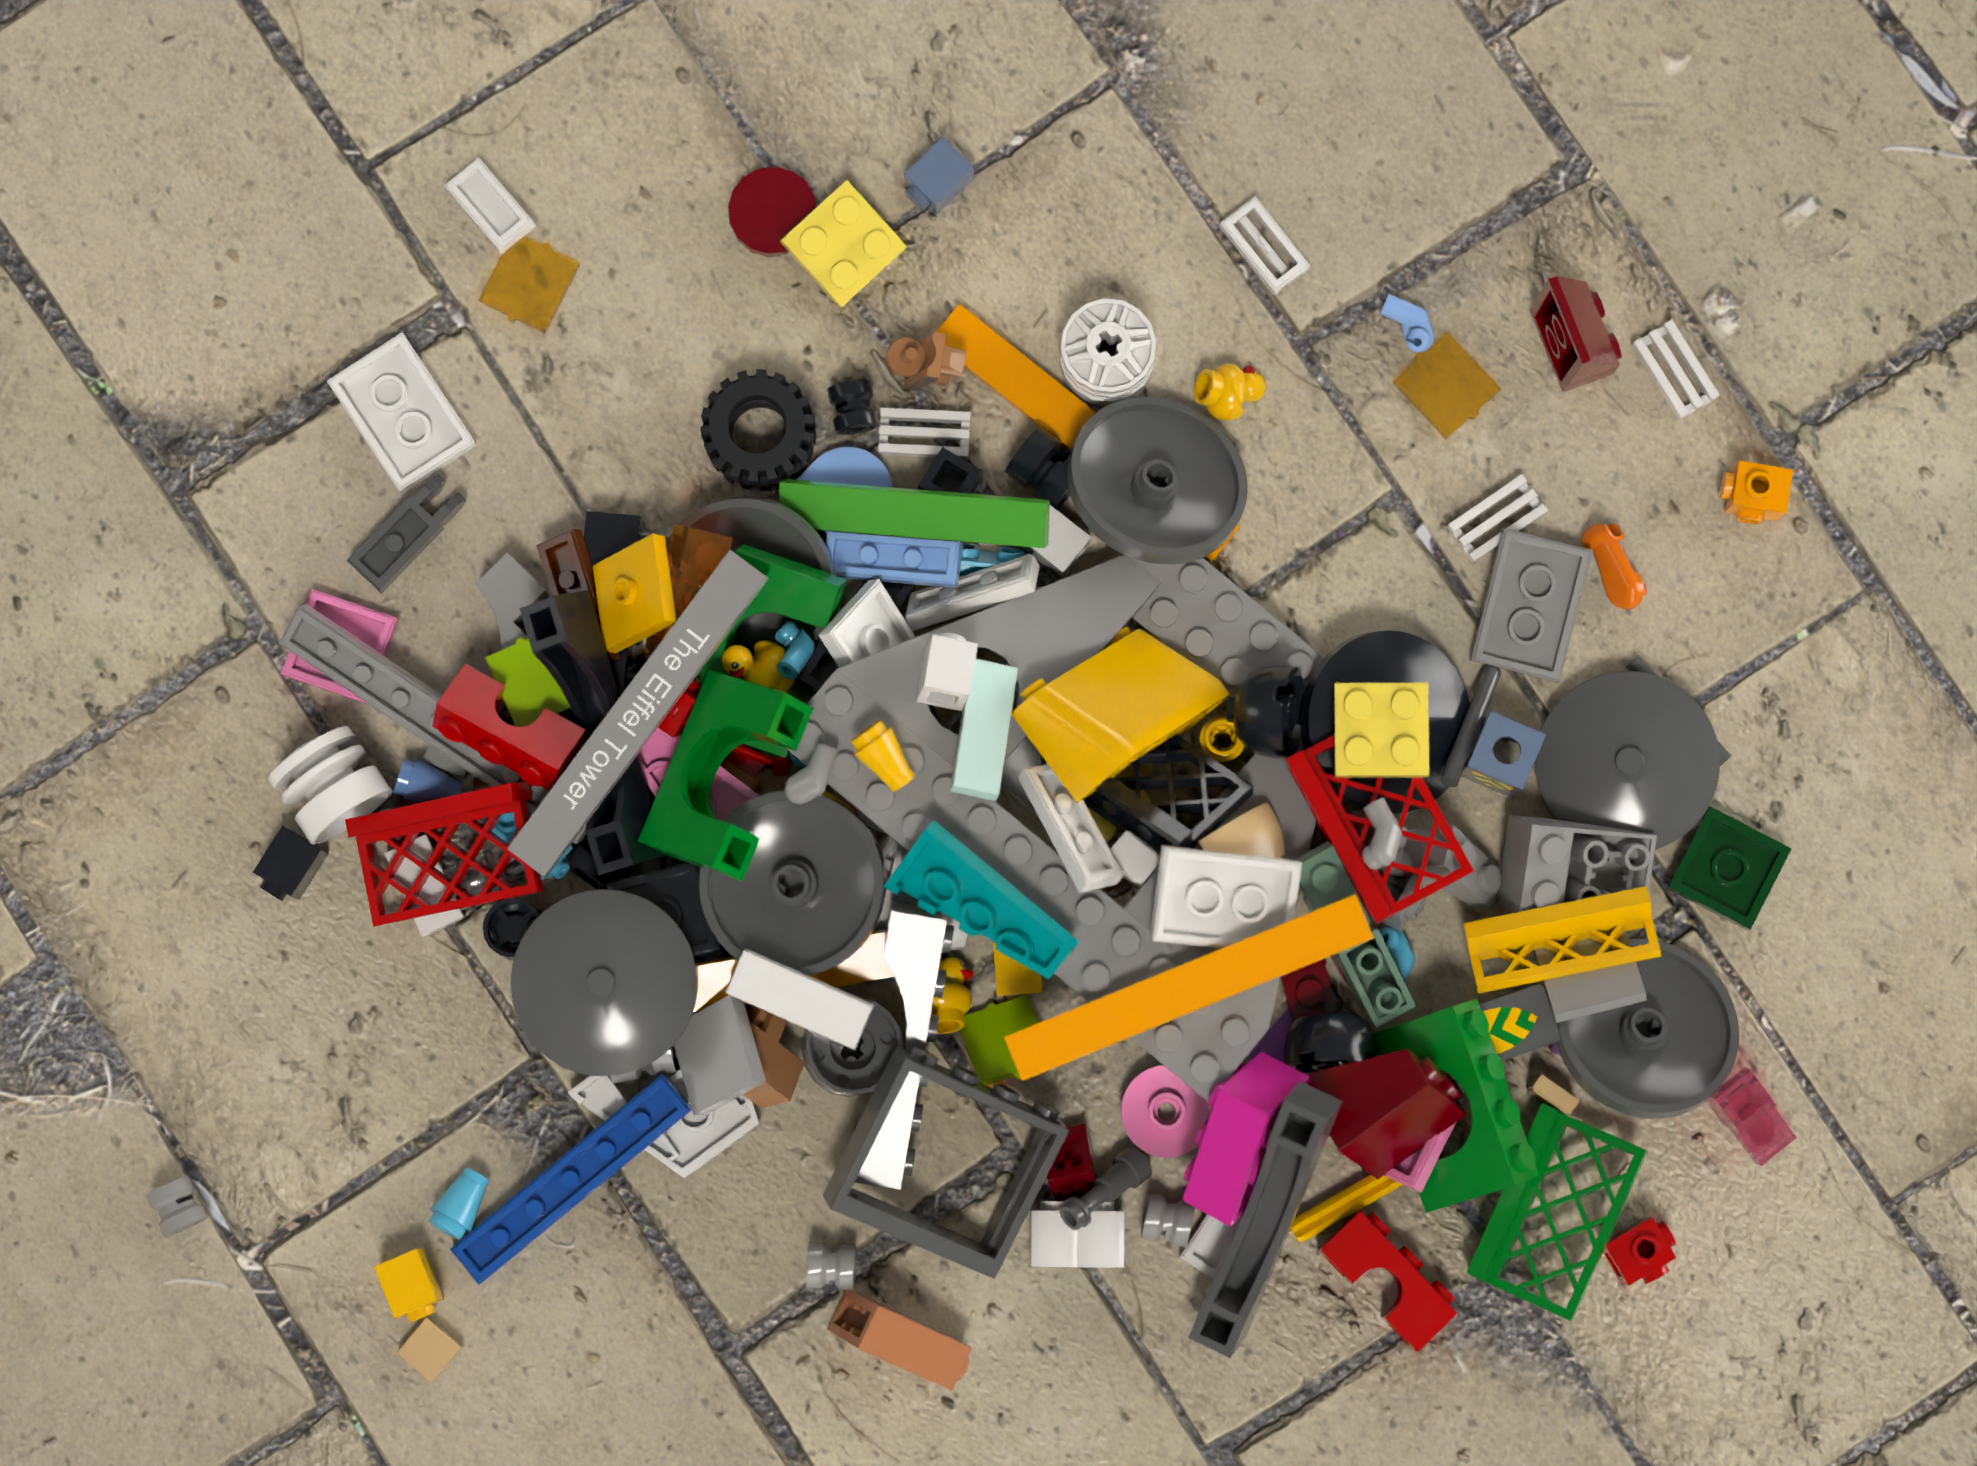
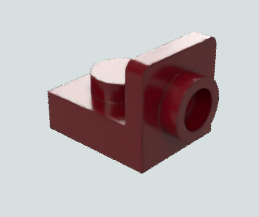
M1325 958L1281 976L1280 982L1292 1022L1303 1013L1316 1011V1003L1335 1001L1325 967L1327 964Z
M1086 1123L1067 1127L1069 1133L1047 1174V1181L1056 1201H1066L1070 1197L1081 1198L1094 1187V1181L1098 1178L1095 1173L1090 1134Z

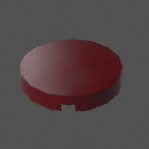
M780 167L759 168L744 176L733 189L728 204L729 223L738 242L749 251L768 258L780 257V255L787 254L789 251L779 241L816 208V198L808 183L795 172Z

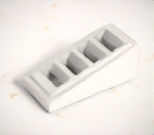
M1126 830L1110 849L1124 875L1123 877L1139 890L1159 868L1160 855L1130 831Z

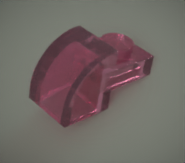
M1743 1067L1723 1083L1708 1099L1710 1107L1722 1125L1731 1130L1752 1160L1760 1166H1763L1797 1138L1774 1108L1776 1103L1752 1071L1746 1067Z

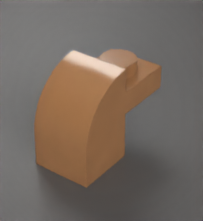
M751 1004L747 1008L746 1013L766 1082L744 1093L743 1096L760 1108H765L791 1100L805 1062L779 1043L787 1020Z

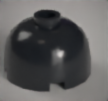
M1268 666L1248 674L1242 680L1236 695H1230L1226 708L1228 722L1234 723L1236 735L1241 743L1257 755L1286 759L1297 751L1300 739L1292 738V733L1295 725H1300L1301 708L1304 697L1302 676H1294L1299 670L1297 667Z
M1323 1001L1316 1003V1011L1301 1014L1293 1021L1286 1036L1284 1063L1290 1067L1295 1066V1069L1303 1074L1376 1057L1375 1037L1369 1023L1356 1013L1344 1011V1003Z

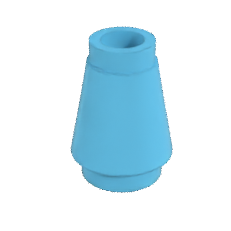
M465 1168L463 1173L458 1176L430 1210L434 1213L428 1222L449 1236L461 1240L465 1231L471 1232L489 1180L481 1174Z

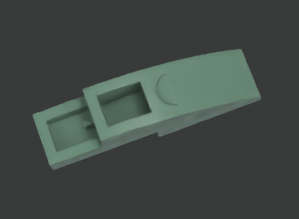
M1327 841L1296 858L1295 860L1302 862L1299 887L1304 895L1302 898L1309 912L1355 894L1358 898L1374 938L1336 953L1333 957L1373 1026L1378 1028L1415 1007L1416 1004L1378 928L1372 924L1334 846Z

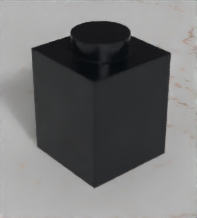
M282 826L253 873L264 879L259 887L277 899L283 901L288 894L300 900L327 858L328 853L311 844L292 830Z

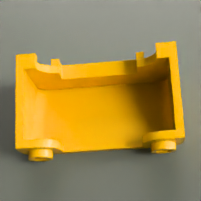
M1127 626L1118 632L1107 648L1048 684L1043 678L1031 684L1020 694L1024 702L1011 715L1078 803L1091 795L1107 778H1113L1130 763L1175 734L1182 736L1190 731L1231 694L1220 679L1141 628L1131 632Z

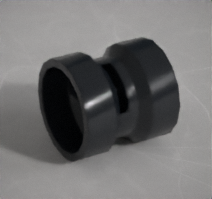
M870 380L846 381L830 386L827 389L830 404L836 408V416L833 419L837 435L859 434L879 427L877 412L871 408L870 400L874 396Z

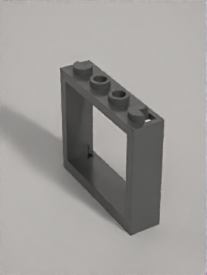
M896 1046L823 1193V1197L833 1211L995 1279L1069 1130L1058 1118L1060 1112L1046 1103L1036 1100L1034 1105L1031 1106L1018 1100L1020 1094L1003 1084L995 1083L993 1088L977 1082L979 1076L962 1066L954 1065L953 1069L950 1070L938 1065V1058L924 1049L913 1047L912 1051L909 1052ZM909 1072L922 1076L1038 1128L981 1243L852 1188Z

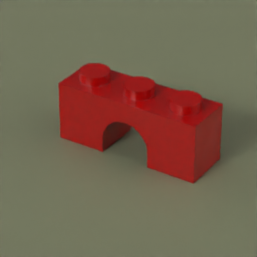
M464 664L437 702L432 727L438 729L448 740L461 742L478 751L488 762L496 765L501 764L518 773L528 784L536 787L541 786L550 791L579 753L585 729L547 708H544L538 719L530 725L517 727L505 723L497 715L501 706L505 685Z
M1357 1211L1317 1250L1351 1284L1370 1269L1382 1268L1388 1271L1397 1283L1398 1293L1394 1304L1381 1318L1413 1351L1419 1352L1458 1314L1450 1306L1456 1299L1437 1279L1431 1285L1418 1272L1423 1264L1406 1246L1403 1245L1397 1250L1386 1238L1391 1231L1377 1215L1371 1211L1365 1216L1361 1211Z

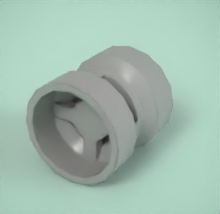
M189 1176L173 1180L146 1194L151 1208L159 1212L161 1217L159 1226L164 1237L180 1233L208 1218L203 1206L196 1203L193 1198L194 1186Z
M1150 1193L1143 1220L1141 1238L1155 1241L1162 1235L1164 1238L1169 1239L1172 1245L1186 1248L1195 1207L1183 1200L1178 1203L1172 1202L1167 1204L1168 1201L1164 1196Z
M809 1242L807 1288L821 1289L825 1285H830L831 1281H835V1286L839 1290L853 1291L856 1244L842 1243L837 1247V1251L833 1252V1247H827L824 1242Z

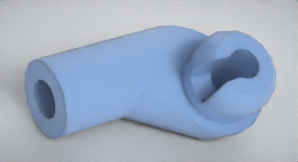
M1389 294L1380 315L1401 324L1406 345L1411 351L1421 353L1429 349L1434 341V332L1426 310Z

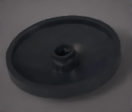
M1388 630L1360 634L1347 639L1332 649L1314 670L1304 693L1300 723L1304 749L1306 750L1334 735L1335 683H1428L1429 777L1423 778L1436 800L1449 788L1440 781V778L1470 705L1465 685L1454 665L1430 642L1401 631ZM1331 748L1316 756V759L1324 773L1335 776V749ZM1348 778L1350 781L1374 788L1377 782V778ZM1383 778L1380 789L1407 797L1411 778ZM1329 781L1338 797L1341 784ZM1346 786L1342 802L1361 810L1370 804L1373 794ZM1415 787L1411 799L1423 802ZM1384 797L1392 814L1402 813L1404 803ZM1409 805L1408 812L1417 810L1419 807Z

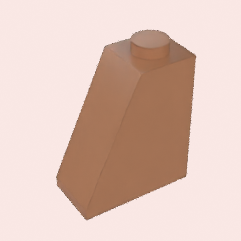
M854 1290L844 1291L827 1327V1330L856 1348L951 1391L956 1381H959L964 1376L969 1365L968 1356L972 1349L971 1347Z

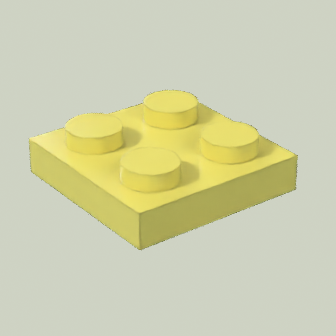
M845 180L779 241L839 308H842L907 248L903 241L848 180Z
M1428 683L1334 684L1335 778L1429 777Z

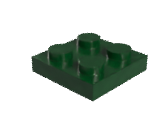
M1709 806L1694 831L1666 889L1748 931L1751 930L1792 848Z

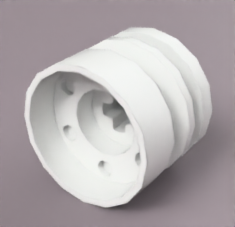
M1104 298L1086 303L1071 315L1063 330L1060 369L1065 384L1076 397L1092 406L1106 407L1111 403L1139 395L1143 392L1152 375L1156 349V338L1152 325L1140 309L1123 300ZM1106 340L1109 346L1117 344L1115 356L1110 357L1107 351L1099 353L1102 341Z
M348 726L336 728L307 741L280 763L268 778L273 788L277 791L286 789L281 796V800L287 806L305 800L308 801L297 813L295 820L313 845L324 843L347 831L345 819L372 814L393 793L374 765L356 771L353 770L364 758L366 751L361 745L351 746L356 736Z

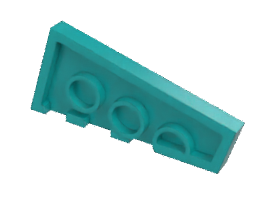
M935 820L924 830L884 885V888L897 895L902 890L918 899L917 906L933 915L940 911L960 923L958 929L970 936L983 935L996 943L997 951L1048 979L1058 970L1079 943L1075 937Z

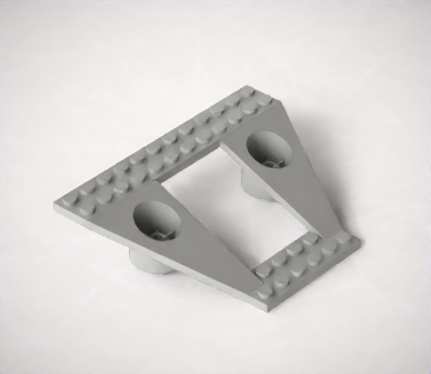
M1122 555L1036 589L1033 593L1008 600L840 667L834 671L807 704L814 709L797 751L787 750L806 766L810 763L817 743L838 750L827 783L906 850L910 851L924 830L935 820L1079 941L1078 945L1054 974L1088 1002L1222 949L1158 942L1149 939L1158 869L1125 908H1122L1100 888L1079 893L1059 854L997 802L950 792L959 735L951 732V729L961 719L962 711H958L945 727L937 718L934 705L916 702L924 651L932 634L954 633L961 635L966 641L978 644L977 652L992 653L1001 658L998 664L1006 665L1008 662L1010 666L1017 667L1019 688H1015L1014 694H1018L1017 708L1024 702L1020 694L1031 684L1041 678L1048 684L1104 650L1131 618L1156 639L1220 679L1231 695H1236L1240 683L1248 674L1268 666L1297 667L1299 670L1294 676H1302L1305 693L1310 677L1324 657L1204 558L1182 564L1167 565L1148 563ZM1012 715L1004 762L1027 737ZM878 720H881L886 728L892 727L909 768L915 775L911 781L895 792H892L886 783L853 754L856 749L850 742L859 733ZM1295 725L1292 738L1300 739L1296 751L1298 753L1301 750L1305 751L1301 736V725ZM1255 754L1238 773V776L1253 785V795L1214 831L1257 806L1268 802L1275 813L1283 835L1285 856L1282 859L1295 860L1309 852L1316 819L1285 765L1286 759L1269 758ZM1226 787L1217 799L1228 798L1235 791ZM1203 816L1192 827L1191 831L1204 820ZM1299 887V889H1298L1297 903H1298L1299 894H1300V890H1301L1300 887ZM1281 976L1134 1035L1131 1038L1208 1102L1216 1085L1220 1081L1226 1082L1269 1030Z

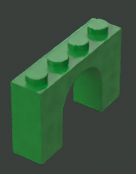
M745 544L736 549L734 553L769 579L696 677L700 680L699 686L702 687L708 670L729 676L722 667V654L728 647L733 646L735 633L745 618L757 613L772 612L824 629L837 614L847 579ZM761 740L743 743L784 758L790 754V751L784 747Z
M708 670L638 842L668 856L743 882L760 838L730 823L717 819L711 804V789L715 774L723 760L732 750L749 741L761 740L797 751L814 708L784 692Z
M1477 999L1374 1033L1376 1057L1408 1049L1420 1060L1428 1057L1438 1069L1447 1072L1460 1083L1471 1105L1472 1126L1466 1143L1458 1152L1438 1158L1422 1192H1419L1426 1213L1506 1189L1539 1176L1535 1165L1534 1151L1526 1140L1520 1122L1519 1108L1511 1097L1504 1077V1065L1496 1054L1488 1031L1489 1023L1487 1017L1481 1010Z

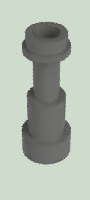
M1133 1147L1126 1148L1113 1159L1112 1166L1095 1179L1094 1187L1079 1199L1070 1197L1064 1202V1205L1060 1208V1216L1063 1222L1073 1230L1086 1227L1091 1222V1213L1105 1201L1113 1202L1127 1189L1137 1188L1152 1175V1168L1148 1159L1138 1149Z

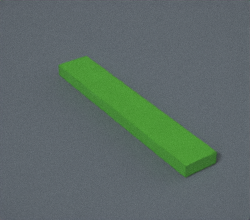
M783 479L779 482V503L798 513L816 530L1046 548L1048 545L1050 500Z

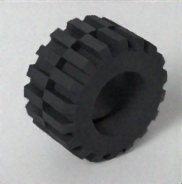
M756 369V375L748 376L745 370L738 372V379L733 382L727 377L720 383L722 389L718 393L712 391L708 396L709 406L708 408L703 407L701 414L703 426H700L701 437L712 465L717 472L723 473L727 481L732 484L735 481L739 482L744 489L752 490V486H760L761 491L771 490V484L788 479L793 474L798 477L804 471L803 464L805 461L810 462L813 456L812 447L813 444H816L815 421L807 397L801 394L800 388L794 382L789 384L786 382L785 376L777 372L772 377L767 375L766 370ZM755 408L773 410L781 415L785 422L786 430L780 443L773 449L763 453H750L740 449L732 437V429L737 419L745 412Z

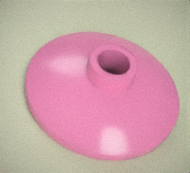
M1160 1065L1143 1071L1129 1084L1121 1103V1119L1125 1132L1138 1148L1153 1156L1171 1158L1184 1155L1199 1145L1196 1143L1197 1134L1203 1123L1210 1118L1213 1108L1168 1068ZM1162 1103H1170L1175 1109V1115L1169 1121H1164L1158 1116L1157 1110Z

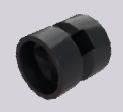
M1040 426L1028 437L1013 456L1005 469V473L1024 488L1033 485L1036 488L1035 496L1038 499L1050 500V505L1058 510L1070 497L1067 482V464L1071 450L1061 451V441Z
M517 898L503 899L494 904L485 915L482 926L484 939L490 949L500 956L514 961L521 939L532 923L543 912L525 900Z

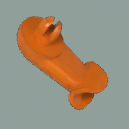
M1617 524L1593 525L1584 532L1581 542L1586 549L1593 550L1592 553L1595 555L1606 595L1609 601L1617 608L1623 610L1635 609L1641 603L1643 596L1647 593V589L1644 588L1646 584L1641 576L1632 569L1619 543L1624 538V533Z

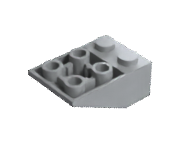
M1509 815L1500 874L1501 885L1498 890L1496 905L1510 912L1517 913L1647 886L1649 893L1657 835L1550 818Z

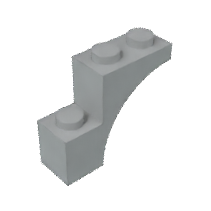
M508 552L475 583L488 600L495 614L500 632L501 650L515 645L517 638L528 639V636L520 629L524 624L520 608L551 597ZM502 697L497 715L502 721L509 724L513 720Z
M1364 809L1345 811L1347 814L1366 819L1367 816ZM1351 822L1360 837L1364 825ZM1449 825L1474 872L1441 890L1461 899L1477 912L1492 911L1501 885V869L1456 826ZM1403 826L1402 830L1429 838L1432 827L1408 830ZM1368 827L1364 841L1365 847L1371 845L1375 833L1374 828ZM1437 828L1434 839L1446 843L1440 830ZM1402 837L1393 862L1420 869L1427 844ZM1432 846L1425 871L1446 876L1460 868L1451 851ZM1383 865L1377 869L1380 875H1384L1386 866ZM1391 868L1389 876L1410 879L1413 875ZM1425 877L1422 879V883L1428 885L1435 882V880Z

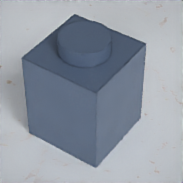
M941 137L904 173L905 186L908 188L905 194L921 211L928 207L937 216L974 180V167Z

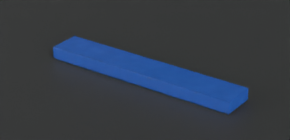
M663 1073L450 1248V1250L477 1284L480 1285L691 1112V1105L668 1076Z

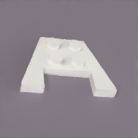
M679 1070L669 1079L690 1104L682 1072ZM591 1075L568 1092L574 1100L604 1121L628 1103L617 1086L612 1083L609 1076ZM741 1095L706 1115H693V1111H691L644 1150L683 1178H687L760 1124L755 1105L748 1098Z

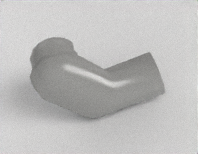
M820 743L816 744L809 765L789 777L785 784V794L789 801L794 804L807 803L824 792L838 750Z
M1383 797L1363 808L1375 829L1371 845L1365 847L1362 852L1364 863L1371 869H1379L1383 865L1389 866L1396 858L1402 839L1401 828Z

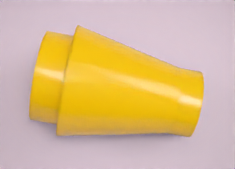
M1227 716L1212 718L1203 726L1200 733V744L1204 753L1214 760L1220 762L1230 761L1239 756L1243 751L1244 745L1236 735L1234 723L1228 722ZM1220 735L1226 736L1230 740V746L1227 749L1224 747L1218 749L1214 745V738Z
M881 720L870 725L850 741L856 749L853 754L886 783L892 792L900 789L915 777L909 768L892 727L886 728Z

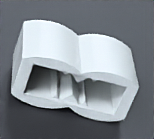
M1041 1201L1040 1210L1030 1211V1267L1124 1268V1211H1114V1202H1104L1091 1213L1090 1224L1086 1227H1081L1079 1230H1073L1063 1222L1060 1216V1208L1064 1205V1202Z

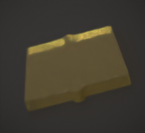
M524 236L501 255L479 298V302L507 315L510 322L518 320L540 332L546 333L580 267V263L552 250L549 243L541 245Z
M1448 332L1424 354L1422 352L1417 353L1415 362L1393 381L1398 390L1446 440L1467 420H1475L1479 415L1478 410L1501 390Z

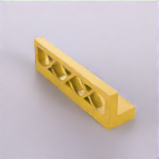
M1647 886L1463 923L1478 994L1661 957V949L1652 919L1651 900ZM1644 928L1648 944L1628 947L1618 942V940L1625 931ZM1592 939L1602 944L1595 955L1583 957L1572 951L1578 941ZM1546 948L1556 954L1550 964L1537 966L1526 960L1532 951L1536 949ZM1500 957L1511 963L1504 973L1484 977L1481 965L1482 960Z

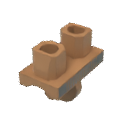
M932 332L918 341L902 337L892 342L886 351V364L894 375L907 378L904 383V389L918 391L931 383L945 386L949 384L950 378L958 379L962 377L966 350L945 346L946 334Z

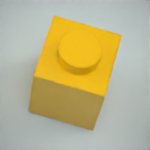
M416 1248L374 1266L394 1319L407 1315L409 1322L412 1323L435 1313L433 1304L444 1300L424 1248Z

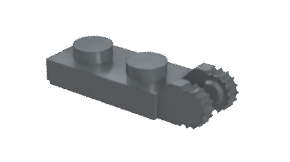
M440 474L431 477L413 497L409 495L347 560L381 594L444 530L443 526L450 522L465 505L466 499L460 493L451 496L433 516L423 508L445 486L446 480Z

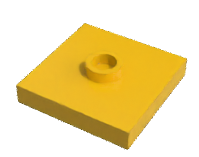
M651 534L593 565L601 633L607 652L618 653L676 622L665 536Z

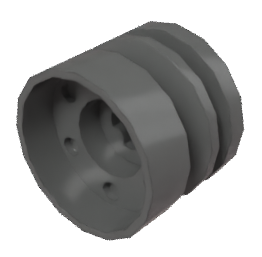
M863 999L874 1004V1007L859 1040L861 1044L858 1046L857 1051L861 1056L858 1060L853 1056L846 1059L842 1058L840 1055L843 1049L842 1044L805 1029L801 1045L802 1057L805 1062L804 1067L812 1080L827 1092L845 1097L873 1092L896 1046L903 1049L900 1027L892 1014L875 1001Z

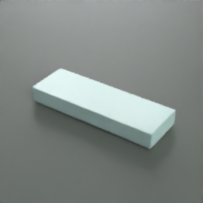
M980 659L975 660L970 696L962 711L950 792L992 801L997 800L1001 786L1018 672L1017 667Z

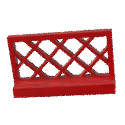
M1334 735L1305 751L1301 750L1286 758L1285 765L1326 840L1334 846L1374 926L1474 872L1423 778H1411L1407 797L1381 790L1380 786L1383 778H1377L1374 788L1350 781L1348 778H1335L1333 775L1323 772L1316 756L1331 748L1335 749ZM1329 781L1341 784L1338 797ZM1346 786L1373 794L1370 804L1377 800V796L1404 803L1398 824L1402 831V837L1427 844L1420 869L1392 862L1389 866H1386L1382 878L1377 869H1371L1364 863L1362 858V852L1365 848L1364 841L1368 827L1373 828L1367 816L1366 819L1345 812L1341 802ZM1415 787L1423 802L1411 799ZM1409 805L1426 809L1430 812L1434 822L1429 838L1402 830ZM1351 822L1364 825L1360 837ZM1437 828L1440 830L1446 843L1434 839ZM1432 846L1451 851L1460 868L1446 876L1425 871ZM1391 868L1418 875L1413 893L1398 902L1394 901L1386 886ZM1423 877L1435 880V882L1420 889Z
M527 782L507 783L345 819L348 838L356 837L373 927L543 891L540 873L507 849L529 820L526 801L532 800L529 784ZM514 813L517 832L511 842L507 843L493 833L492 830L501 815ZM488 818L485 825H482L480 822L477 821ZM463 823L468 824L479 832L469 852H466L451 841L459 825ZM447 827L444 834L436 830ZM422 832H425L438 842L428 861H425L410 850L417 836ZM406 836L403 843L395 839ZM487 839L505 851L493 871L476 859ZM384 841L397 850L387 870L375 862L372 843ZM446 848L463 860L452 880L435 868ZM405 857L422 869L412 888L394 876ZM512 857L524 865L527 885L514 887L501 877ZM471 866L488 878L480 894L473 896L460 886ZM430 875L447 887L438 904L434 905L419 895ZM390 884L403 893L406 898L396 913L386 915L382 895ZM496 884L503 889L492 892ZM455 893L462 898L450 901ZM414 902L420 906L419 908L410 909Z

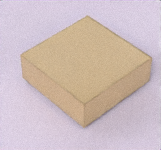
M1542 1074L1535 1075L1526 1088L1528 1089L1527 1092L1565 1115L1571 1114L1580 1101Z
M426 1317L396 1354L430 1383H434L463 1346L430 1317Z

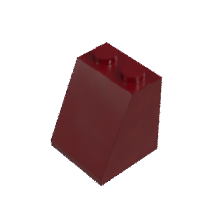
M1408 1049L1305 1074L1310 1077L1307 1085L1343 1101L1329 1136L1340 1153L1376 1179H1380L1422 1148L1436 1134L1444 1132L1467 1115L1458 1101V1098L1463 1095L1462 1091L1448 1073L1442 1075L1428 1057L1420 1060Z

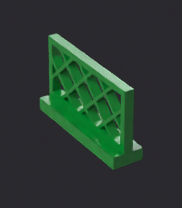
M1542 1103L1526 1137L1528 1144L1534 1151L1535 1165L1539 1176L1503 1189L1466 1273L1481 1282L1492 1285L1573 1322L1643 1164L1647 1150L1569 1117L1559 1110ZM1569 1127L1585 1135L1591 1151L1565 1161L1559 1144L1566 1128ZM1592 1138L1608 1145L1596 1149ZM1615 1149L1633 1155L1626 1173L1611 1179L1607 1178L1599 1155ZM1556 1153L1560 1163L1550 1166ZM1594 1158L1603 1182L1577 1191L1568 1167ZM1563 1170L1572 1194L1546 1203L1540 1187L1544 1177ZM1622 1182L1616 1196H1614L1611 1186ZM1606 1189L1612 1204L1608 1215L1589 1222L1580 1198ZM1537 1195L1541 1205L1531 1209ZM1575 1200L1584 1224L1558 1234L1550 1209ZM1544 1212L1553 1236L1527 1245L1522 1232L1526 1218ZM1603 1225L1596 1239L1592 1228ZM1587 1231L1593 1246L1592 1251L1587 1259L1570 1265L1561 1240ZM1517 1238H1519L1522 1248L1512 1251ZM1556 1243L1565 1267L1539 1276L1531 1252ZM1525 1254L1534 1279L1516 1286L1500 1279L1507 1261ZM1584 1267L1577 1282L1573 1271ZM1568 1273L1574 1291L1567 1307L1564 1308L1549 1301L1542 1283ZM1537 1285L1541 1297L1525 1289Z

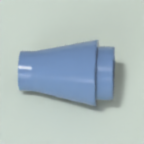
M417 757L415 761L404 758L393 793L404 796L403 801L422 803L458 795L461 793L464 782L454 779Z

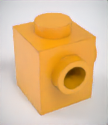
M1739 460L1731 468V472H1724L1722 477L1720 498L1726 499L1724 512L1736 514L1737 521L1747 524H1763L1764 519L1778 522L1787 514L1793 469Z

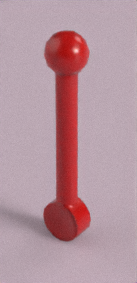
M742 744L733 750L770 766L772 772L777 776H784L789 771L790 761L787 758L781 756L772 758Z

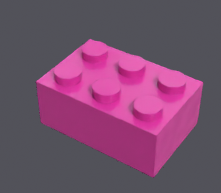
M1261 1051L1247 1064L1242 1062L1227 1082L1220 1081L1212 1091L1208 1101V1105L1213 1108L1210 1118L1203 1123L1196 1137V1143L1200 1145L1198 1154L1191 1160L1184 1173V1180L1188 1184L1182 1200L1229 1227L1232 1226L1244 1214L1262 1166L1268 1139L1284 1099L1299 1081L1308 1084L1310 1077Z

